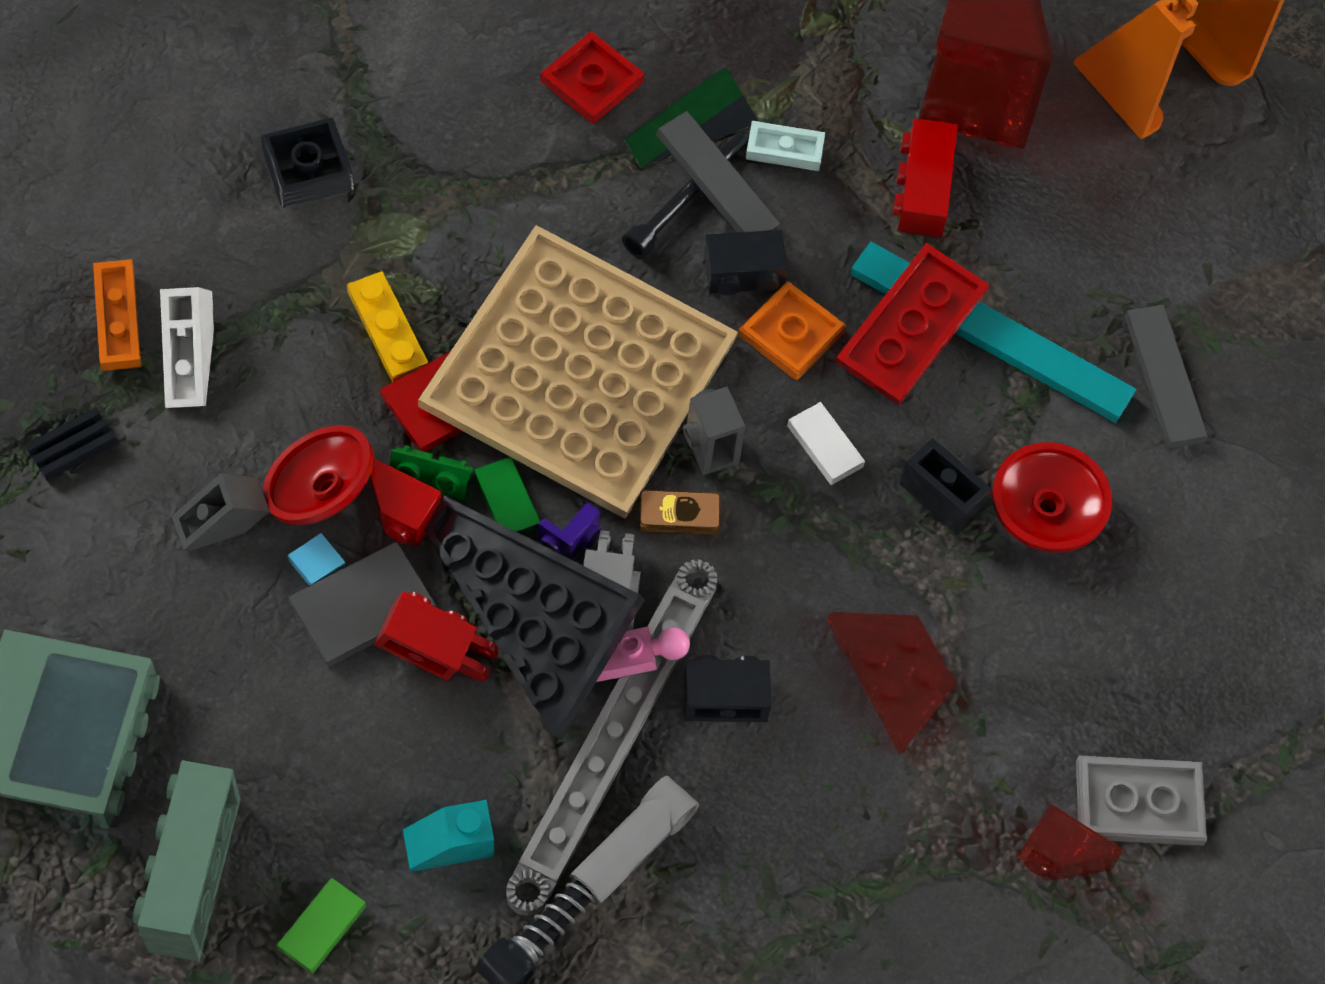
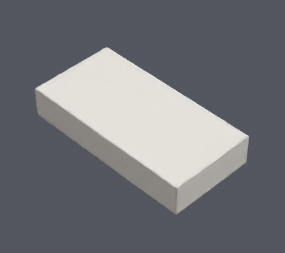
M821 402L788 419L787 427L830 485L837 483L864 467L865 460Z

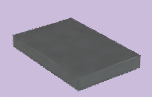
M397 541L288 597L291 607L328 668L375 643L392 603L402 591L421 594L431 601V605L436 607V604Z

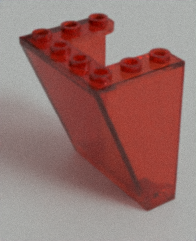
M948 0L937 39V55L918 119L957 124V132L963 133L968 137L982 138L998 142L1007 147L1025 149L1053 58L1041 1Z

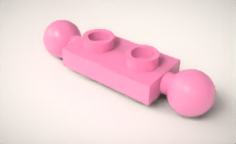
M649 626L628 630L625 632L596 682L657 670L655 658L657 655H662L668 660H679L689 651V637L685 631L677 627L663 630L658 639H653Z

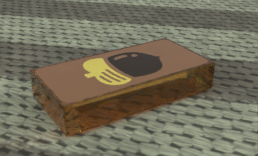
M641 490L639 531L719 535L720 493Z

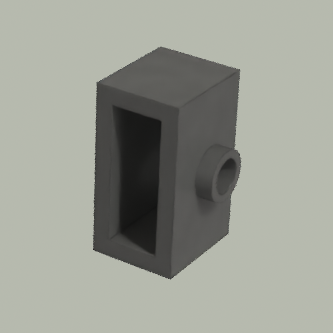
M728 386L717 390L705 389L696 394L695 397L690 398L687 424L683 426L686 441L693 452L702 475L739 464L746 426Z

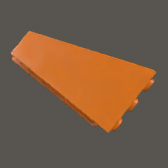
M1160 0L1077 57L1073 64L1142 140L1156 132L1162 124L1163 112L1158 105L1181 44L1217 83L1224 86L1238 85L1253 76L1285 0Z

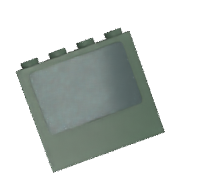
M4 629L0 641V796L95 815L101 828L109 829L113 815L119 816L123 808L125 792L121 791L125 776L131 777L134 772L137 753L133 750L137 737L143 738L147 729L148 713H145L148 701L149 699L154 700L158 693L160 676L156 675L152 659Z

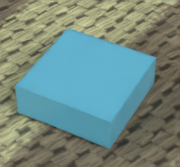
M322 533L288 555L289 562L309 586L346 567L345 561Z

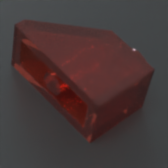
M1050 804L1026 841L1018 858L1023 860L1025 866L1034 874L1041 877L1048 876L1052 880H1060L1111 871L1124 850Z

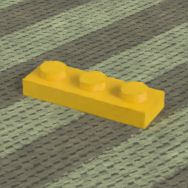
M383 271L347 284L349 297L392 383L428 364Z

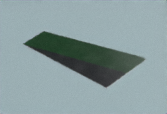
M727 68L719 70L624 139L640 168L673 156L656 136V133L660 127L686 111L711 141L751 126L752 121H758Z

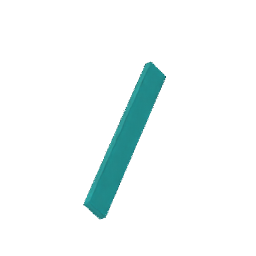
M870 241L852 266L850 275L886 295L910 263ZM981 302L978 303L955 333L1114 423H1117L1137 390Z

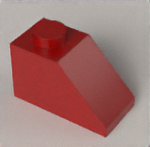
M374 458L373 468L369 476V484L383 530L391 539L398 543L405 544L408 542L419 547L426 536L424 531L442 502L441 491Z

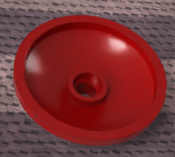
M343 425L329 426L301 437L283 451L268 471L263 485V495L269 512L274 518L290 525L313 524L336 515L350 505L365 487L373 468L374 452L365 435L353 427Z
M1040 442L1016 450L1003 461L993 482L992 502L1002 526L1015 539L1040 551L1058 553L1073 551L1086 546L1102 532L1111 513L1112 492L1106 475L1088 455L1065 444ZM1041 506H1048L1053 512H1045L1041 509Z

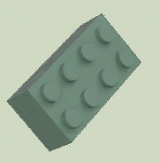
M182 760L178 774H172L168 782L167 799L171 800L167 815L161 814L157 823L156 840H159L160 843L156 856L150 855L148 858L144 879L149 883L145 897H138L133 923L137 924L139 937H142L148 953L200 961L241 799L233 769Z

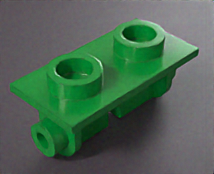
M405 445L404 448H392L391 467L441 491V496L465 501L467 484L471 481L474 467L467 465L466 460L458 461L440 456L439 460L432 459L433 454L412 449L408 445Z

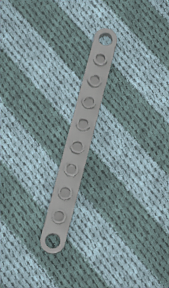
M700 559L698 561L691 560L690 562H685L679 568L676 577L669 586L648 625L653 639H658L660 633L670 627L682 629L690 639L716 590L717 573L708 562H702ZM698 573L703 575L708 583L703 589L699 588V590H696V588L692 589L691 586L688 587V584L685 583L686 578L690 574ZM662 655L655 656L657 670L623 676L618 679L519 860V864L509 879L506 887V899L509 907L517 914L532 916L545 908L678 660H668ZM531 883L537 886L540 890L538 899L528 904L518 900L515 891L521 884Z

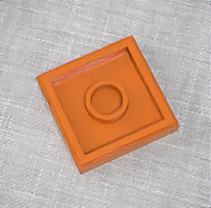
M787 281L739 328L738 337L798 381L845 333L847 325Z

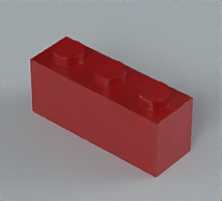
M913 118L911 131L903 132L900 154L907 155L906 163H899L896 184L903 185L902 194H895L892 215L899 216L897 231L942 238L948 215L957 124Z

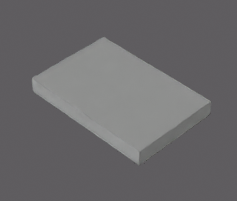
M1078 756L1076 760L1079 839L1204 846L1207 841L1202 762Z

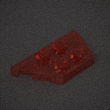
M844 612L829 614L827 622L899 754L905 752L910 742L922 727L926 726L938 707L954 691L956 686L954 679L917 615Z

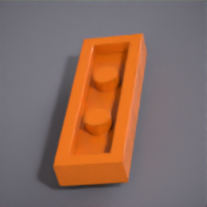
M132 259L93 263L102 371L142 367Z

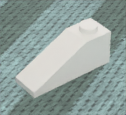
M199 287L160 289L165 408L206 406L214 332L212 291Z

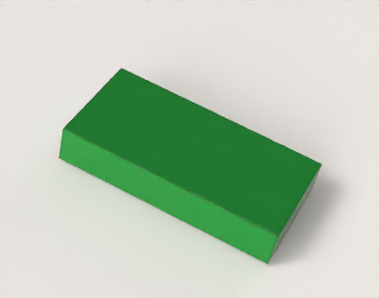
M511 457L474 469L475 480L494 521L521 535L538 530L540 520Z

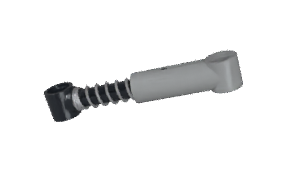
M668 775L661 778L647 792L640 806L569 875L572 883L566 884V891L563 894H556L555 902L553 904H546L545 912L542 915H535L534 923L532 925H525L522 935L514 936L511 940L501 938L495 942L480 958L475 970L490 984H527L536 972L537 968L534 964L538 961L539 956H543L542 950L548 944L554 945L553 939L558 934L564 935L563 929L569 923L575 924L574 918L579 913L585 914L584 908L590 902L599 906L669 835H674L682 829L697 811L699 803Z

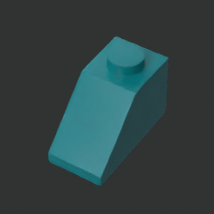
M487 800L443 807L403 829L410 872L494 857V836Z

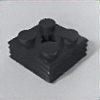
M333 118L261 135L263 154L281 207L287 208L354 190L353 173Z

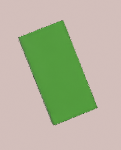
M331 878L277 944L278 950L313 974L366 908V902Z

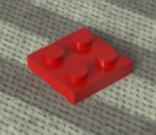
M591 31L540 73V82L594 125L644 82L645 73Z

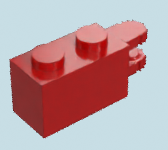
M402 591L392 603L374 643V646L445 681H448L457 671L468 677L470 676L472 679L487 681L490 674L489 668L465 654L467 650H470L485 658L493 659L497 658L500 651L496 644L476 634L477 627L469 624L463 615L454 611L445 612L431 605V601L427 597Z

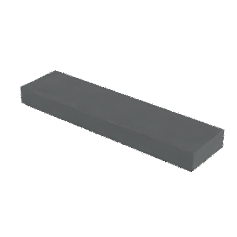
M687 111L658 129L656 136L736 233L778 229L780 222Z
M1164 305L1127 310L1125 320L1167 448L1171 449L1205 443L1208 435Z

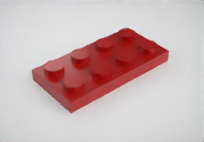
M926 243L836 357V363L899 406L988 292L990 284Z

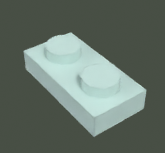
M752 121L746 160L819 171L825 132Z

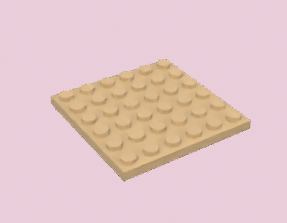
M535 225L418 399V407L626 519L688 418L690 398L705 390L736 340L738 332Z

